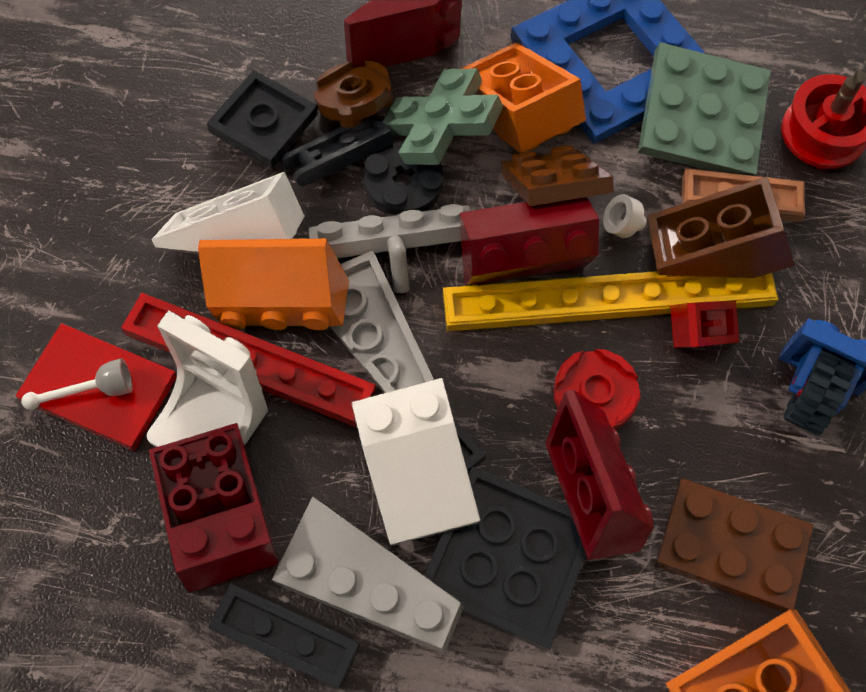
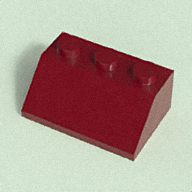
M587 197L529 206L526 202L459 213L465 286L483 285L586 267L599 255V217Z
M575 390L565 391L545 445L588 560L640 552L654 528L653 515L649 506L643 503L637 489L635 472L630 465H627L622 454L619 434L616 429L611 427L605 411Z

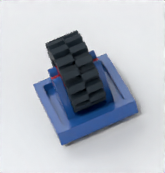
M808 318L784 345L778 359L797 367L788 391L792 392L793 396L787 404L788 408L785 411L784 420L819 436L829 426L831 418H834L841 409H845L852 394L859 396L866 391V340H855L840 333L838 327L827 321H814Z

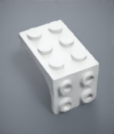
M168 311L157 327L176 363L177 378L166 406L147 432L148 441L151 445L159 447L238 423L245 446L268 412L262 387L256 375L257 371L250 357V351L235 339L227 337L223 341L210 334V329L195 317L187 315L183 319Z

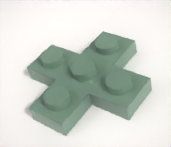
M477 68L443 70L428 97H396L383 123L391 130L392 136H407L399 151L404 164L439 165L454 136L490 135L503 109V104L499 95H475L483 81Z

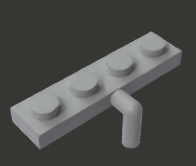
M449 204L438 210L423 212L407 210L395 216L379 217L370 215L361 218L359 221L344 223L327 221L316 227H308L310 239L327 238L337 258L363 255L372 250L374 253L389 251L393 291L405 293L410 289L405 249L461 241L459 213L471 210L469 205Z

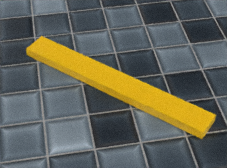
M658 271L443 288L447 332L671 314V305L694 302L736 300L737 309L774 306L779 300L772 273L756 278L659 275Z

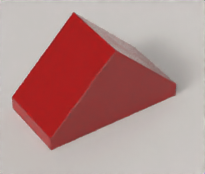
M736 300L694 302L670 306L673 347H701L739 342Z

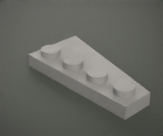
M369 251L342 263L341 266L349 279L343 326H329L383 393L433 381L434 378L374 251Z
M313 496L272 578V581L280 587L443 653L447 650L464 609L461 602Z

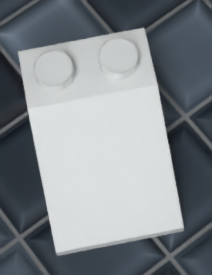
M285 172L175 213L152 238V242L157 248L198 252L199 240L292 239L297 233L304 214Z
M442 378L352 402L363 452L391 546L481 522Z

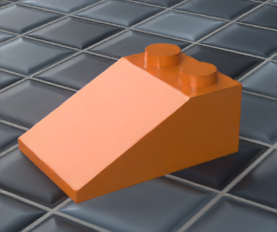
M517 42L461 68L478 69L483 81L475 95H499L503 109L493 130L500 139L519 152L533 150L539 144L557 135L567 133L571 128L586 121L581 79Z
M788 610L666 683L670 692H850L797 610Z

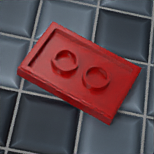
M61 323L15 397L21 402L22 397L29 392L38 395L94 380L100 366L109 361L122 358L130 371L133 386L131 393L110 396L95 388L40 403L36 409L135 452L173 386L177 375L175 371Z

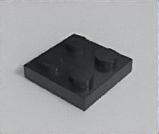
M253 70L207 122L209 133L273 169L282 156L317 117L318 108L313 102Z

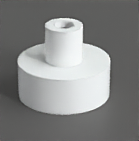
M625 194L614 197L604 212L603 225L605 230L621 238L631 237L637 231L643 230L646 225V218L644 217L642 203Z

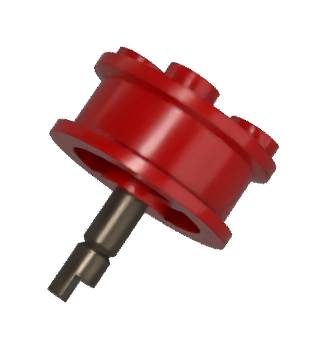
M857 69L854 76L849 77L837 74L815 76L799 87L781 123L783 140L797 158L817 169L826 170L845 167L855 162L866 148V87L863 85L866 74L862 70Z

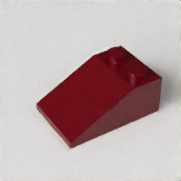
M370 0L344 19L347 62L352 61L354 68L366 67L364 61L377 62L387 67L433 56L442 48L454 44L460 35L462 0Z

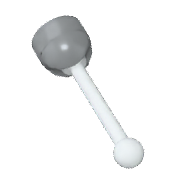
M121 358L100 366L94 380L38 395L29 392L22 397L21 402L24 408L34 410L40 403L95 388L110 396H120L132 392V379L126 362Z

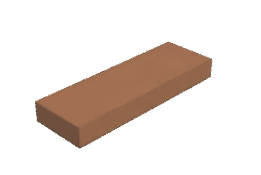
M685 168L682 176V204L764 177ZM768 178L781 221L801 223L805 217L804 181Z

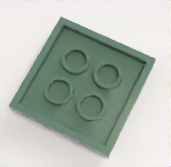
M660 42L654 53L638 153L714 172L755 176L757 174L771 70Z

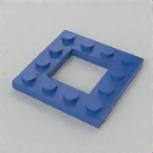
M568 0L511 28L510 38L514 43L521 44L581 79L586 121L579 124V126L593 144L612 136L644 118L652 69L605 91L569 44L623 19L653 56L660 42L705 53L660 0Z

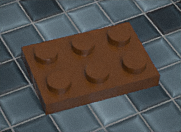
M574 146L554 147L551 149L550 154L536 156L535 152H519L512 155V160L501 161L502 177L529 206L614 193L613 176L579 150H575Z
M681 478L677 484L654 566L785 613L788 610H794L814 524Z

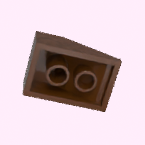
M768 176L647 215L659 275L756 278L795 266Z

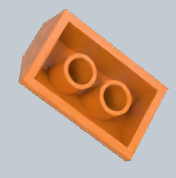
M327 238L199 240L198 252L206 307L219 323L236 330L244 329L246 326H264L272 330H283L287 326H305L312 330H325L328 326H343L349 279Z

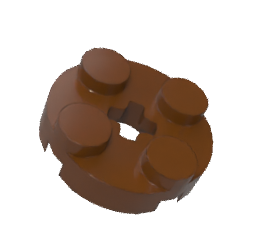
M351 61L336 65L324 72L316 82L318 90L314 91V98L319 112L328 119L339 121L341 126L350 128L359 125L363 118L389 107L393 103L394 98L389 72L383 65L373 61H364L366 67L354 68Z

